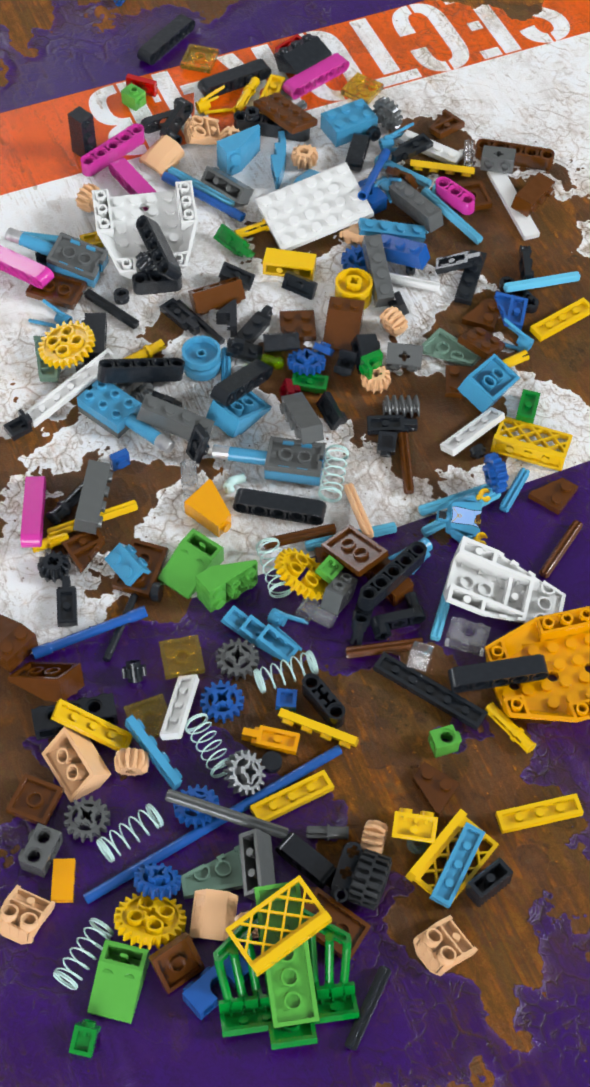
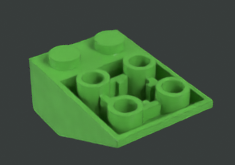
M193 528L179 543L159 575L158 580L186 599H189L196 592V575L211 566L220 565L224 561V548Z
M251 560L209 567L196 575L197 598L210 613L221 609L230 600L237 599L241 593L255 587L258 583V562Z
M105 939L94 979L88 1014L132 1024L150 963L148 949H140L136 946Z

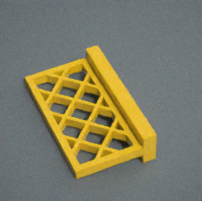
M505 416V419L500 422L494 435L490 452H496L504 456L562 471L573 435ZM504 423L511 424L513 427L507 428ZM522 429H529L531 432L524 433ZM517 431L520 435L513 436L511 432ZM540 434H547L549 437L542 438ZM535 436L537 440L531 441L529 437ZM561 438L567 441L560 443L557 439ZM553 441L555 445L549 446L546 442Z
M462 809L458 811L435 839V844L432 843L405 876L410 882H416L430 895L438 880V873H441L443 868L437 869L436 859L447 857L448 860L450 855L449 843L457 841L458 838L454 837L457 833L459 837L462 831L461 828L466 822L479 828L466 817L467 813ZM486 833L482 841L485 840L492 847L489 851L479 852L478 848L475 854L477 866L469 867L468 871L472 872L469 876L468 872L466 873L465 881L461 883L454 900L499 845ZM425 873H434L435 884H427L421 877Z
M298 875L228 926L225 931L258 977L332 922V917L327 910L325 911L301 876ZM297 883L304 889L303 899L289 897L291 888ZM306 893L311 900L305 899ZM275 899L286 900L284 912L271 910L272 902ZM289 900L302 902L300 915L287 913ZM304 904H314L319 912L312 917L303 915ZM257 912L267 913L265 926L252 924L253 916ZM270 914L283 916L282 928L268 926ZM286 916L299 918V925L295 930L284 929ZM250 918L249 923H244L246 920ZM302 919H306L307 921L301 925ZM238 926L249 927L246 940L236 938L232 931ZM251 928L265 930L263 942L250 940ZM267 930L281 932L280 940L276 944L266 943ZM283 933H289L283 938ZM240 942H241V943H246L245 949H244L243 946L240 944ZM248 945L262 946L261 955L252 961L247 954ZM265 946L270 947L268 950L264 952Z

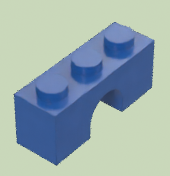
M229 955L223 962L228 982L236 990ZM239 955L245 982L250 977L248 964ZM215 965L207 967L196 982L191 981L183 989V1001L200 1020L218 1006V998L211 991L212 987L219 982Z

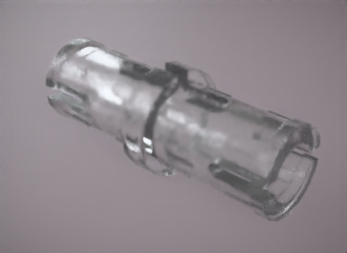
M468 139L463 143V166L467 164V167H473V158L475 157V151L473 150L474 142L471 140L470 145V140Z

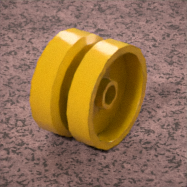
M348 268L338 273L335 279V297L364 300V309L369 307L372 301L373 289L371 275L360 268Z

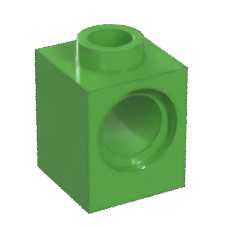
M453 724L431 730L428 736V742L435 758L457 752L462 742L459 731H455ZM442 739H448L450 742H444Z

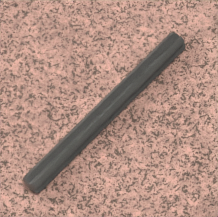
M168 789L165 800L252 830L257 828L282 840L288 835L289 829L172 789Z

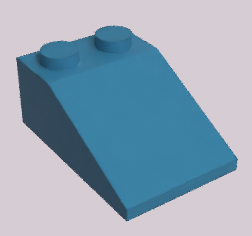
M259 124L216 141L217 166L220 170L230 176L241 172L260 151Z
M493 354L469 374L457 390L478 410L484 413L520 377L496 354Z
M250 391L227 407L213 400L206 418L215 421V426H218L228 436L234 438L248 430L271 410L272 406Z

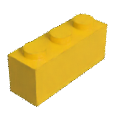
M266 247L263 259V274L284 277L285 272L289 270L313 281L317 254Z

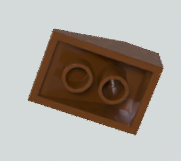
M330 296L323 342L331 344V349L335 351H340L341 348L352 350L351 341L361 332L365 301Z
M0 614V666L11 673L32 653L31 648L38 646L36 634L22 623Z
M30 661L7 677L9 682L45 701H54L55 703L59 699L67 701L70 696L77 694L78 690L85 686L81 663Z

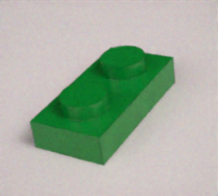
M299 372L293 373L292 382L293 385H299L301 391L323 394L324 391H327L329 376L318 374L306 376L305 374L299 375Z
M523 389L516 420L533 424L541 393Z

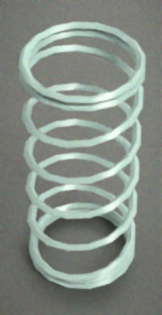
M333 444L326 448L324 469L322 470L321 485L318 491V496L326 502H337L342 498L341 491L343 486L341 484L345 481L342 476L346 474L344 468L347 466V462L345 460L349 457V450L342 445ZM338 447L344 449L345 451L338 449L328 451V449ZM341 451L346 453L347 456L337 458L329 455V453ZM328 460L344 461L346 464L344 467L329 464ZM329 467L343 469L344 474H331L326 469ZM325 476H340L343 481L341 483L330 482ZM327 483L340 485L341 490L332 486L324 487L323 485ZM326 489L330 492H338L340 497L330 499L325 497L321 491Z
M269 537L257 543L256 551L260 557V564L263 566L262 572L266 575L265 581L268 583L269 595L274 598H282L289 595L292 591L290 589L283 592L272 591L286 582L271 583L274 579L281 577V575H269L268 573L275 568L274 566L265 565L275 560L276 557L263 558V556L275 550L281 552L282 550L278 549L280 546L279 540ZM269 542H277V545L270 550H260L263 545ZM262 559L269 560L264 565L262 563ZM264 567L272 568L267 573L264 571ZM267 576L274 577L270 582L267 580Z
M312 651L302 652L300 661L295 656H291L290 665L286 660L282 659L280 669L276 664L271 663L270 673L263 666L260 668V671L257 668L254 669V678L259 691L262 694L266 693L262 668L266 670L274 689H276L272 675V665L278 669L286 686L282 672V661L287 664L296 682L297 680L292 668L293 657L299 663L303 676H305L302 654L306 655L311 672L318 674L317 661Z
M199 713L187 720L185 731L191 734L190 739L193 743H196V750L202 752L200 755L201 759L207 761L206 768L211 770V777L219 778L227 773L222 772L213 775L214 771L227 766L225 761L230 760V758L221 760L213 768L208 767V761L222 757L227 752V749L222 748L214 752L208 759L203 758V752L217 748L222 743V740H214L203 750L198 749V743L212 739L217 733L215 730L209 731L197 742L192 739L193 734L206 731L212 724V722H207V714ZM202 716L206 717L199 725L187 728L194 719ZM210 723V725L207 728L199 732H195L196 730L203 727L205 724ZM215 732L210 738L200 741L206 735ZM220 741L215 747L205 750L211 744ZM225 750L220 756L211 759L216 753Z
M146 804L147 812L138 810L139 821L135 817H128L130 828L123 823H119L120 834L115 830H110L111 842L102 836L96 840L100 851L109 862L112 863L115 861V858L102 838L121 856L112 839L111 832L116 833L126 846L131 849L123 836L120 825L125 826L140 843V839L131 826L130 818L138 822L146 834L150 836L141 821L140 811L152 820L157 829L164 826L162 817L152 804Z
M90 918L89 923L92 927L83 928L87 938L78 937L76 939L80 948L71 947L69 949L73 958L64 957L62 959L66 969L58 967L53 972L55 979L71 990H77L78 984L58 969L71 973L81 981H83V978L72 972L64 960L75 961L86 970H90L87 965L76 959L71 950H80L93 960H97L94 955L83 949L78 940L85 939L100 950L103 949L100 944L89 938L85 930H95L107 940H111V937L114 935V931L97 918ZM95 923H97V924H99L100 926H102L103 928H105L108 932L102 930V929H101L100 927H98Z

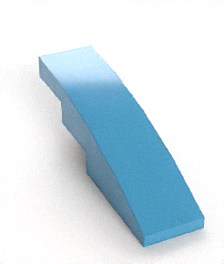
M278 131V143H274V154L271 155V171L275 189H279L286 167L285 131Z
M235 605L231 607L220 621L256 647L280 660L284 659L288 663L291 656H294L300 649L270 624L266 626L253 615L247 616Z

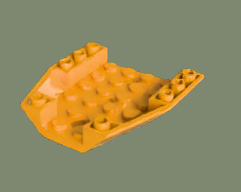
M590 606L535 617L485 646L486 662L536 654L544 655L549 675L557 677V681H550L548 678L539 681L517 684L519 686L517 690L511 689L509 685L494 687L493 690L500 710L509 718L574 723L590 719V673L585 670V667L590 666Z

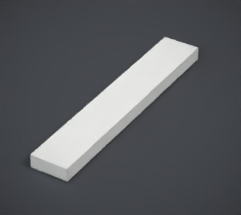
M487 171L490 181L523 240L538 238L540 232L531 216L526 217L511 208L517 191L508 175L501 172Z
M107 348L24 413H28L32 418V426L34 428L95 382L97 380L100 360L118 359L117 356Z

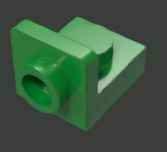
M380 349L361 357L359 370L368 380L372 379L373 369L382 366L383 353Z
M83 1019L82 1022L76 1023L69 1053L92 1058L101 1026L96 1025L95 1021Z

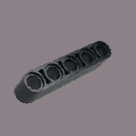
M183 14L178 15L140 47L137 58L149 65L155 64L193 31L195 21Z
M257 59L203 78L198 82L197 87L205 97L224 85L225 88L212 97L220 96L245 87L254 76L259 78L260 81L265 80L272 71L263 59Z
M245 111L234 113V127L236 129L239 128V131L259 124L260 136L278 138V131H285L286 140L305 142L310 138V128L292 135L264 114L259 113L257 121L249 122L245 119Z
M141 215L136 221V228L158 273L172 281L177 280L180 277L181 268L159 224L151 218Z
M180 358L103 359L99 361L97 380L101 383L181 381L185 362Z
M255 359L216 384L211 391L210 397L227 407L267 381L273 373V367L259 359Z
M239 488L236 491L233 509L239 513L312 525L323 524L327 508L325 502L320 500L247 488Z
M419 541L411 543L360 589L357 601L358 607L363 611H371L415 572L424 562L427 552L426 545Z
M541 654L458 666L449 669L447 672L451 690L454 693L539 681L549 676L545 657Z

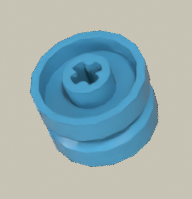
M204 335L194 336L183 344L182 360L185 362L184 373L186 376L201 382L209 381L220 373L221 349L215 339Z

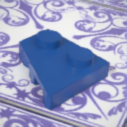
M496 291L494 298L504 326L510 327L503 320L506 318L522 330L528 299Z

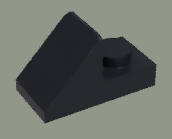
M236 299L230 301L216 312V324H227V330H230L231 338L236 337L237 334Z

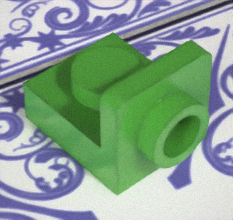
M329 555L314 572L330 584L344 566Z

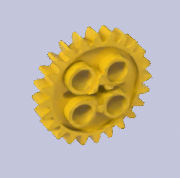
M70 320L68 324L63 321L61 326L56 324L55 329L50 327L51 332H44L46 337H41L42 342L38 343L40 346L38 348L39 355L44 363L48 364L49 367L54 366L55 369L59 366L61 369H64L65 366L71 368V364L78 366L77 362H84V357L89 358L88 352H93L92 347H95L94 342L96 340L89 325L86 326L84 322L80 324L78 320L73 324L72 320Z
M288 548L287 550L283 549L277 555L274 561V568L277 569L276 574L281 575L279 579L285 581L284 585L290 586V591L295 590L298 596L302 594L304 599L309 597L311 601L314 598L319 601V599L323 598L325 588L329 585L314 572L321 563H316L315 557L311 559L309 553L305 555L302 550L298 552L296 548L293 550ZM307 567V568H308V571H307L306 574L303 576V578L301 579V581H299V580H298V577L301 575V573H302V572L305 570V568Z
M141 892L140 896L133 893L132 899L125 897V902L120 901L119 907L115 909L114 929L118 930V936L123 935V941L131 940V946L139 943L140 949L144 945H147L148 950L151 949L152 945L160 949V944L165 946L169 941L171 942L180 936L182 932H185L186 911L182 910V904L176 905L177 899L169 900L163 897L162 900H159L158 897H155L152 900L148 895L143 897V892Z

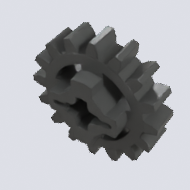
M384 96L375 101L373 112L378 116V123L382 124V128L386 127L387 131L398 129L403 123L401 120L403 116L400 115L402 111L398 110V104L395 105L394 100L390 101L389 97L385 98Z
M240 638L237 639V642L230 639V644L222 643L223 649L218 648V655H216L217 669H221L222 675L227 673V679L235 676V681H238L239 676H242L245 680L246 674L252 676L253 670L258 669L259 651L255 650L254 644L248 645V640L242 643Z
M250 750L236 751L235 754L229 755L230 760L225 761L228 768L223 769V772L227 773L224 780H229L230 783L227 787H233L234 794L239 793L241 797L254 795L255 792L261 790L259 786L265 784L262 780L263 777H266V774L262 773L265 766L260 765L261 758L256 759L257 753L250 754Z
M82 796L81 802L75 799L73 800L74 806H67L69 812L64 813L66 819L64 825L67 827L69 835L73 833L74 840L81 837L82 843L85 842L86 838L93 842V837L100 838L101 832L107 833L106 826H110L111 822L108 818L111 816L110 811H107V805H102L100 798L95 802L93 796H90L89 800Z

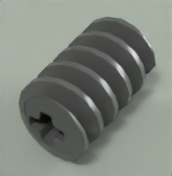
M385 395L382 403V415L386 413L388 415L393 413L400 415L402 413L403 417H406L407 413H410L411 418H413L416 412L418 418L420 417V401L417 395H414L413 399H411L410 395H407L405 400L403 395H400L398 400L396 395H392L391 400L388 395Z

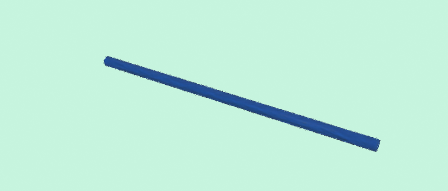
M339 745L330 748L229 809L241 813L250 809V805L277 793L343 753ZM214 817L212 818V824L207 821L204 828L201 825L198 826L197 829H193L83 894L86 903L90 904L132 879L134 873L138 871V867L144 868V864L152 866L153 862L159 863L228 821Z

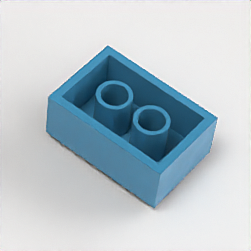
M362 98L321 113L320 128L335 147L351 142L354 133L366 135L370 127L378 126V116Z

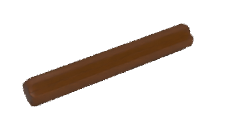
M400 432L398 434L402 480L404 493L407 495L414 493L408 433Z
M578 520L572 522L540 569L539 575L546 579L553 572L582 529V522Z
M332 523L272 537L279 540L280 546L334 535L336 534V526ZM269 542L263 545L264 549L274 548L277 542Z
M421 637L349 646L346 647L345 653L349 659L380 655L383 652L395 653L423 649L424 642Z

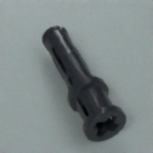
M83 482L65 500L57 502V506L52 511L46 513L47 519L52 524L59 525L61 520L71 513L72 508L79 502Z

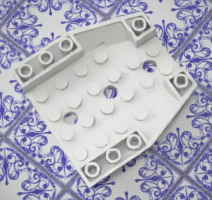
M192 180L175 182V190L113 197H109L108 189L91 190L97 235L108 251L120 275L132 280L133 274L141 272L136 267L137 259L135 257L140 252L146 253L148 251L136 228V221L141 215H145L159 224L181 271L188 267L198 225ZM142 207L148 208L147 211H141L140 209Z

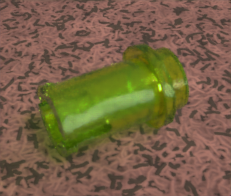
M265 353L262 355L261 360L274 367L275 370L283 368L284 359L279 356L277 358Z

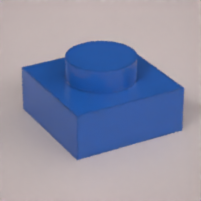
M323 341L320 344L315 342L313 349L329 356H333L335 351L330 348L331 344Z
M126 448L109 455L113 471L130 465V456Z
M277 688L275 710L283 708L288 711H296L298 690Z

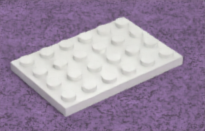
M346 162L255 199L279 249L291 251L358 223L360 218L368 219L374 216V212L367 199L360 200L357 195L361 188Z

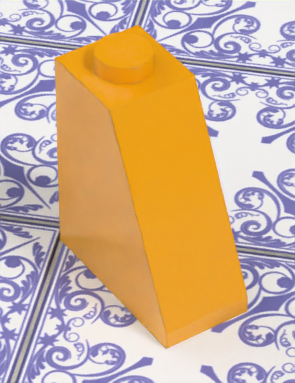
M209 479L184 502V508L188 516L220 537L231 528V514L213 481Z

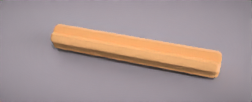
M345 484L344 491L363 534L372 539L374 531L354 484Z

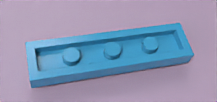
M360 218L358 221L359 235L370 236L382 235L383 233L422 243L426 239L425 228L422 225Z
M133 715L128 717L125 721V727L140 747L148 752L149 759L172 790L181 787V773L177 768L173 769L168 763L170 762L168 756L164 751L160 752L157 748V742L152 735L148 736L145 732V726L139 718L136 719Z
M468 822L464 824L429 899L447 909L451 907L486 832Z

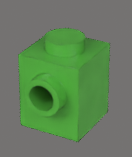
M130 83L121 90L122 103L134 111H137L146 104L145 90L133 83Z

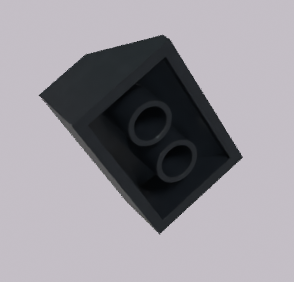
M306 34L302 36V39L291 42V45L288 47L280 48L274 54L279 72L297 75L331 56L332 53L318 36Z

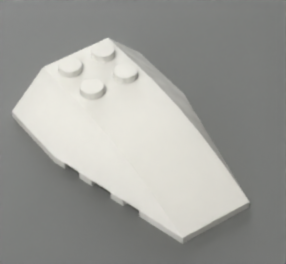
M465 536L462 537L451 561L443 591L444 599L448 603L484 617L527 623L535 617L563 612L566 594L545 580L542 582L530 570L528 572L519 567L518 562L515 560L510 561L504 557V553Z

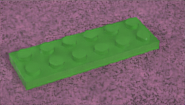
M289 882L254 887L256 906ZM299 883L291 888L289 897L301 898ZM275 899L272 902L271 910L284 912L286 900ZM289 900L287 913L300 915L302 902ZM257 912L259 925L265 926L267 913ZM270 914L268 926L282 928L283 916ZM286 916L284 929L295 930L299 925V918ZM259 929L261 942H263L265 930ZM267 930L266 943L276 944L280 940L281 932ZM283 933V938L289 933ZM307 940L265 971L273 1028L320 1021ZM265 946L264 952L268 950L270 947Z

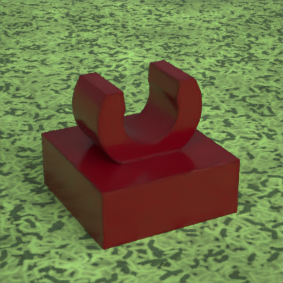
M285 378L279 388L280 397L301 392L300 386L293 385L292 379Z

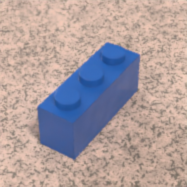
M382 233V242L388 262L420 270L424 269L430 259L425 243Z

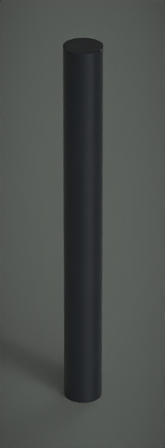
M180 299L177 300L195 315V319L205 332L220 345L225 342L221 335Z
M131 593L122 615L133 610L138 599L136 593ZM126 624L115 629L103 656L104 661L110 662Z

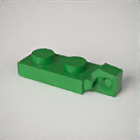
M225 224L220 225L213 237L237 256L243 257L245 255L247 258L253 259L256 254L249 249L250 244Z

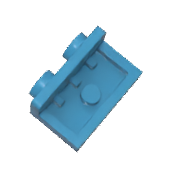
M119 543L104 560L122 581L131 587L143 573L149 574L151 571L147 568L148 563L136 555L137 551L133 546Z

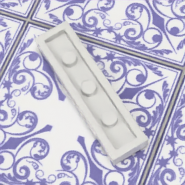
M406 130L400 137L399 144L419 134ZM433 141V147L421 152L443 163L457 165L463 158V153L436 141Z
M490 407L440 444L441 450L455 456L505 419L504 412Z
M197 674L178 676L159 734L162 740L182 738L199 683Z

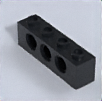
M102 693L90 698L82 697L69 702L113 725L118 724L113 693ZM56 704L50 706L42 705L31 709L37 740L56 737L64 727V725L50 720ZM94 709H98V710H99V711H97V712H91V711L94 710Z

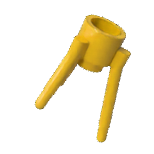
M224 85L195 102L199 114L204 113V115H208L211 113L233 111V108L209 110L211 108L210 102L219 98V96H212L224 89Z

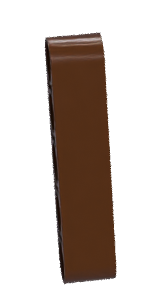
M479 139L476 143L475 157L480 161L484 145L516 149L514 166L544 171L550 170L553 167L555 152L548 148L490 139Z

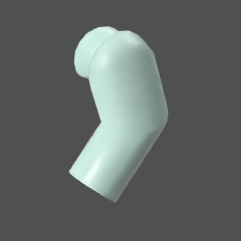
M242 473L229 477L223 484L225 493H233L235 491L234 485L245 483V474Z

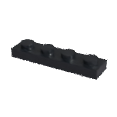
M470 249V252H469V253H475V252H480V251H475V250H471V249ZM481 252L483 264L473 265L464 269L454 302L471 306L487 253Z

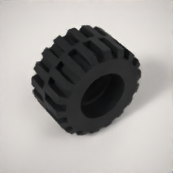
M365 849L361 853L349 887L348 902L371 910H375L378 907L392 866L391 857L369 849Z

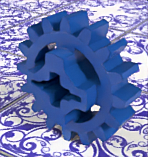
M360 244L356 248L352 245L351 249L346 248V252L342 253L341 264H343V269L360 268L367 272L363 249Z
M307 348L303 349V351L298 349V352L292 351V354H288L287 366H289V370L293 369V373L299 372V375L305 374L308 376L312 374L314 376L315 373L320 374L321 370H325L326 358H324L325 355H320V351L314 352V349L311 351Z
M498 453L486 454L483 460L485 465L482 467L485 482L492 488L493 493L505 492L507 490L506 487H508L506 481L509 479L506 464L502 461L501 457L499 458Z
M219 680L218 685L211 682V688L205 687V693H201L200 707H202V713H207L208 720L214 717L215 723L222 719L224 724L226 719L229 718L230 721H233L234 715L240 716L239 710L244 709V696H242L241 689L237 690V684L230 686V681L223 684L222 680Z
M196 784L194 789L189 785L188 791L180 790L181 793L219 805L218 795H215L213 789L208 791L207 785L202 789L199 784ZM173 803L175 817L178 818L180 824L185 822L187 828L191 824H193L194 829H197L199 824L204 828L205 822L213 823V816Z
M155 862L152 863V866L144 864V868L138 867V871L134 873L133 887H136L137 893L143 892V897L148 895L152 900L155 897H158L159 900H162L163 897L170 899L171 894L177 895V891H180L181 875H178V870H172V866H164V863H161L160 866L156 865Z

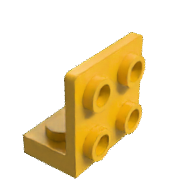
M399 808V811L394 812L391 837L435 844L438 817H434L433 812L420 811V815L412 814L413 809Z

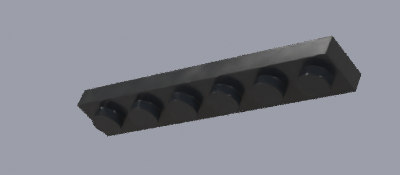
M383 652L373 666L375 672L476 731L487 717V711L386 652Z

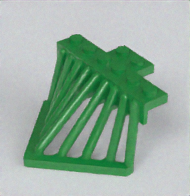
M304 909L305 916L312 917L315 915L310 911ZM256 913L253 916L252 924L259 925ZM250 918L246 920L244 923H249ZM331 923L319 931L325 935L324 986H319L316 934L308 939L320 1021L273 1028L266 973L264 972L267 994H263L259 976L255 975L248 964L253 996H248L238 948L232 939L228 937L213 952L214 965L223 1000L218 1001L223 1038L269 1031L271 1050L318 1043L315 1024L359 1018L354 981L349 982L351 958L350 933ZM239 926L233 934L236 938L246 940L249 927ZM258 929L259 940L261 942L260 930ZM252 933L250 934L251 941H253ZM334 941L342 944L341 971L338 984H334ZM249 944L247 954L252 961L256 958L254 945ZM229 955L238 998H234L231 994L223 961Z

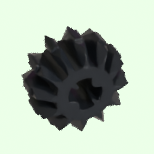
M52 550L50 554L45 552V557H39L37 569L40 577L45 578L47 582L53 580L56 583L57 579L62 581V576L69 575L71 568L67 555H63L61 551L55 553Z

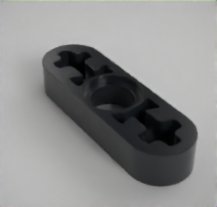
M174 109L144 118L140 123L144 127V132L149 134L161 130L164 123H160V121L165 118L167 120Z
M509 276L502 277L499 282V290L505 293L503 290L504 283L515 280ZM522 290L506 293L510 295L521 293L523 298H527L526 313H535L538 310L539 300L529 291Z

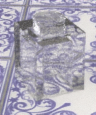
M415 641L411 647L406 667L426 672L430 665L434 646Z

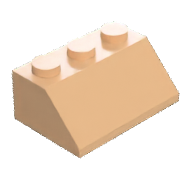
M66 726L61 729L41 753L70 802H74L73 800H78L82 796L100 788L111 775L90 738Z

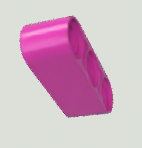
M442 176L436 179L435 194L442 201L464 215H471L474 212L475 196L471 192L447 177Z

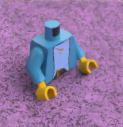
M483 488L479 491V494L473 493L454 500L447 508V511L438 510L436 521L446 523V533L450 534L458 543L465 536L486 545L485 541H480L488 537L484 532H480L482 502L479 501L481 499L484 502L490 501V496L483 497L485 493L490 491L487 488Z

